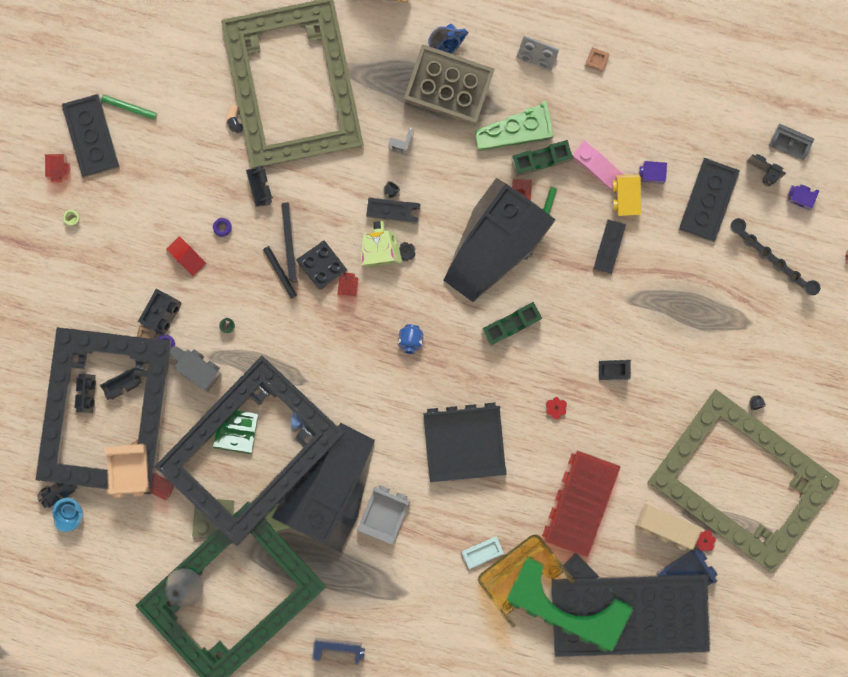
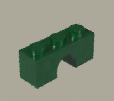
M568 140L540 150H529L512 155L511 159L516 177L571 162L573 156Z
M533 301L512 314L482 328V331L489 345L493 346L542 320V316Z

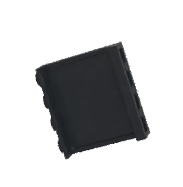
M496 402L485 403L484 407L477 408L476 404L465 405V409L458 410L457 406L446 407V411H438V408L427 409V413H423L430 482L507 475L500 406H496Z

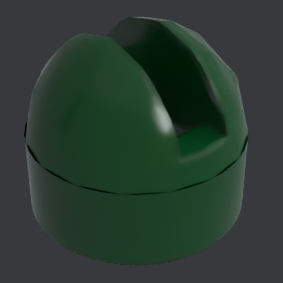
M224 318L219 322V329L223 333H231L235 328V323L230 318ZM229 321L227 329L223 330L225 322Z

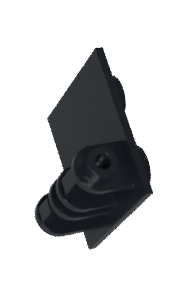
M752 154L746 161L766 172L762 180L765 186H772L778 179L786 175V172L783 171V167L775 163L771 165L766 162L767 159L759 154H756V156Z
M325 240L296 259L299 263L298 265L302 267L306 272L305 274L309 276V279L313 281L319 290L324 289L327 284L347 271V268Z

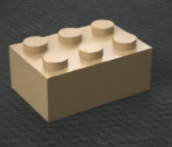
M644 504L635 524L639 526L638 531L650 536L654 533L657 535L656 539L668 544L669 541L675 543L674 547L683 551H687V549L693 550L702 530L698 526L649 504Z

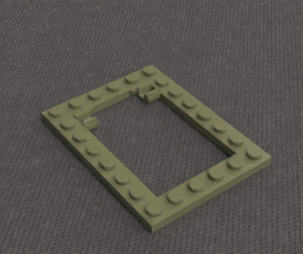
M315 0L221 20L252 169H255L257 166L264 167L364 146L334 0ZM300 25V27L306 26L309 42L320 39L323 41L341 130L266 145L248 54L261 52L258 36L263 35V32ZM320 26L321 32L315 33L314 27ZM245 41H251L252 46L246 47Z
M715 389L647 482L762 567L773 573L840 480ZM719 417L723 418L797 473L789 484L803 493L800 496L801 500L781 528L777 529L774 533L767 530L761 524L753 534L749 533L675 478ZM802 477L807 480L805 485L799 482ZM760 534L766 538L763 542L758 539Z

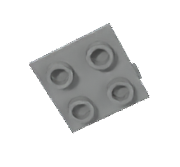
M524 35L516 57L524 62H529L542 69L552 71L560 49Z

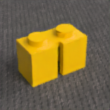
M615 175L616 180L612 181L613 192H616V199H613V210L617 211L618 216L642 215L640 175Z

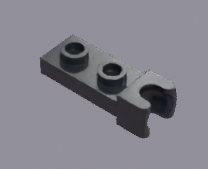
M368 197L366 217L418 224L419 219L413 217L410 212L414 209H420L421 204Z

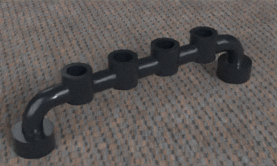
M736 218L731 222L730 230L743 238L746 246L755 248L759 252L760 258H767L773 263L776 271L785 273L788 276L789 282L797 283L809 296L817 295L820 292L821 287L817 281L810 280L806 282L801 278V274L798 271H793L786 265L784 259L777 258L769 247H764L757 241L755 235L747 233L745 231L746 222L743 219ZM748 237L753 239L752 244L747 241ZM763 249L768 251L767 256L762 254ZM777 262H781L783 267L779 268ZM792 274L797 275V280L792 279Z

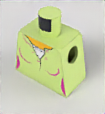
M384 221L373 222V233L363 235L361 265L373 267L402 263L395 233L385 231Z

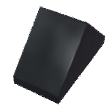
M631 360L599 361V380L631 379Z

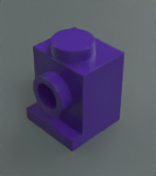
M801 184L800 186L791 185L787 194L790 197L788 202L811 210L819 190L816 189L812 192L808 186Z

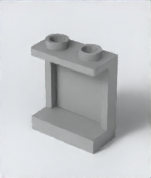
M379 485V488L374 487L357 530L393 545L410 501L407 500L408 496L398 492L395 496L389 493L390 489Z

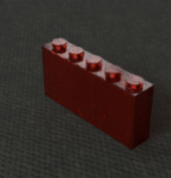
M576 450L575 454L571 453L568 464L571 466L569 471H565L561 480V482H564L563 488L557 491L555 500L558 502L556 507H552L548 518L551 521L549 526L545 525L542 536L545 542L588 557L621 466Z

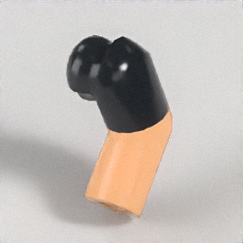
M230 105L225 120L230 131L240 133L243 130V125L236 118L239 107Z

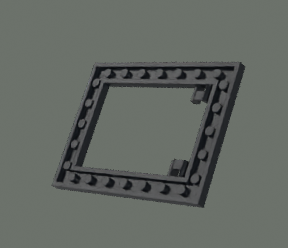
M56 328L35 480L109 489L107 469L59 464L72 368L85 370L87 353L92 354V351L130 356V359H135L136 365L133 375L146 377L137 445L144 444L147 446L149 492H144V494L151 495L170 359L169 350L172 341ZM74 355L79 356L78 362H73ZM144 363L148 364L147 371H143Z
M262 355L154 467L228 539L238 546L345 433ZM260 387L262 391L256 395L254 392ZM267 396L279 397L304 421L302 424L305 427L295 438L303 449L235 518L183 466L249 398H252L260 406ZM310 435L312 439L307 443L304 439Z

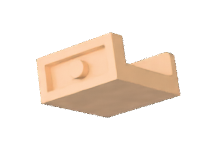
M140 444L105 447L109 483L107 494H113V498L125 497V493H132V497L144 496V492H149L147 446Z

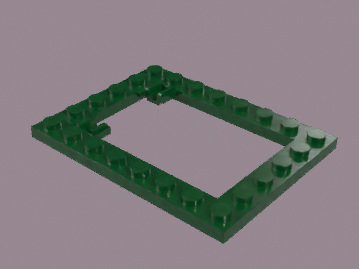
M250 501L245 503L233 516L237 518L250 504ZM265 518L251 534L299 587L230 650L221 640L209 651L205 647L201 648L180 625L175 613L181 607L174 604L171 606L165 593V583L170 574L135 605L199 677H229L327 587ZM217 529L172 572L184 568L191 569L197 574L200 573L232 541ZM219 651L223 654L220 659L216 656Z

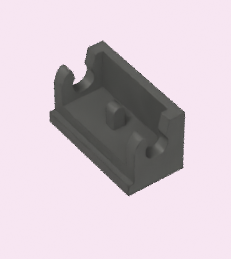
M779 124L774 131L769 146L804 160L815 138Z

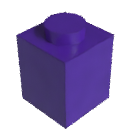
M644 161L642 166H639L638 172L640 177H642L641 182L664 184L666 182L667 163Z

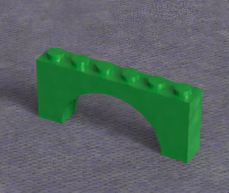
M527 556L507 596L508 604L517 609L520 607L526 609V613L533 617L538 615L544 618V622L551 626L559 625L565 633L571 635L573 632L579 635L580 640L586 643L591 641L597 644L596 647L602 651H613L632 612V606L614 598L605 610L595 615L574 616L565 613L554 606L544 592L541 580L544 564Z

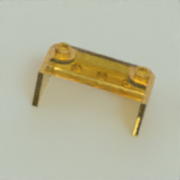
M537 534L526 538L483 571L478 577V583L512 628L516 625L508 614L515 608L508 604L509 601L506 599L527 556L544 564L542 575L545 574L547 578L553 579L564 573L571 583L574 582V579L561 561Z

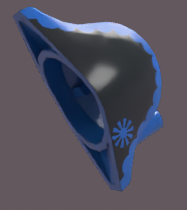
M453 24L438 27L430 34L428 45L429 47L452 54L458 49L469 32L466 29H456Z

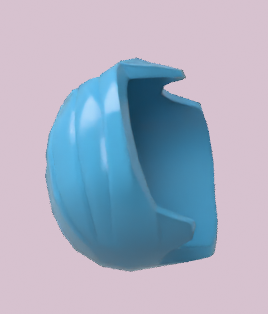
M63 498L55 503L52 514L55 527L59 531L69 532L80 526L83 521V510L77 501Z

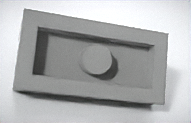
M409 128L405 142L390 137L389 150L407 156L414 134L413 128Z

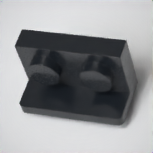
M156 288L138 322L161 335H165L166 331L170 328L173 318L179 312L182 302Z

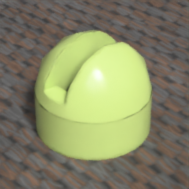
M67 210L63 216L64 222L68 225H75L79 220L78 213L75 210ZM74 213L76 216L68 221L66 218Z

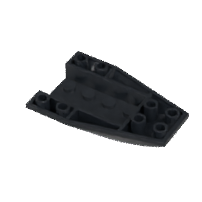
M496 178L474 207L443 281L470 301L475 302L535 250L556 219L514 188Z
M340 423L338 427L345 435L281 500L272 516L273 519L341 552L358 518L375 442L374 439L343 423Z

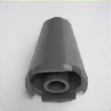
M178 569L172 572L166 580V596L176 606L190 607L196 604L203 594V581L191 569Z

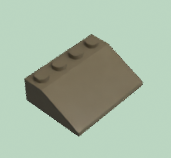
M422 44L404 96V102L476 126L495 69Z

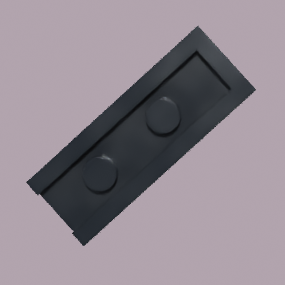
M607 219L593 269L612 274L626 224Z

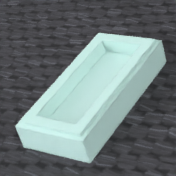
M497 536L461 551L469 569L504 554Z

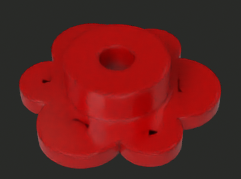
M558 397L548 400L546 402V407L548 408L546 413L552 415L554 419H559L561 415L566 414V401L560 400Z
M710 530L700 532L695 546L699 547V550L712 551L716 538L712 536Z

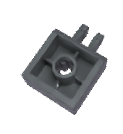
M177 346L170 348V355L178 361L176 370L204 391L209 392L221 376V373L218 371L220 367L210 360L206 363L203 360L205 356L195 349L192 352L187 349L185 352Z

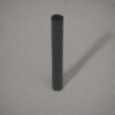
M270 246L265 247L263 251L291 299L295 298L298 295Z

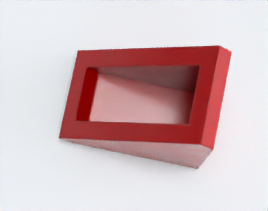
M180 236L166 249L192 276L206 264Z

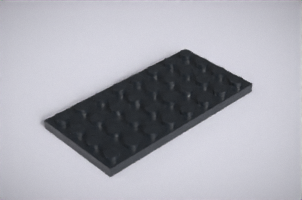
M707 574L552 579V603L558 609L570 615L591 616L605 610L614 598L632 606V612L613 651H602L596 647L597 644L591 641L586 643L579 639V635L573 632L571 635L561 630V626L555 624L553 626L555 657L710 652Z

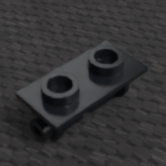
M263 166L246 170L255 207L271 205L273 199L269 185H265L268 180Z
M135 368L127 370L100 384L107 400H114L124 394L122 391L124 387L127 392L139 387L142 381L140 376L133 375Z
M78 374V377H76V391H82V395H75L74 408H76V412L93 413L96 375Z
M55 483L50 487L46 486L37 494L38 502H41L44 508H50L57 501L61 500L58 497L59 493L63 498H66L74 493L78 487L77 485Z

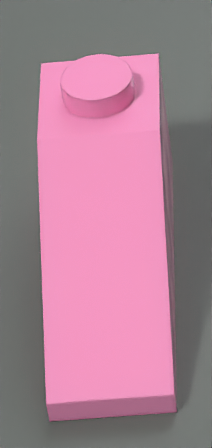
M583 141L572 155L573 161L612 191V181L616 180L615 175H624L586 141Z

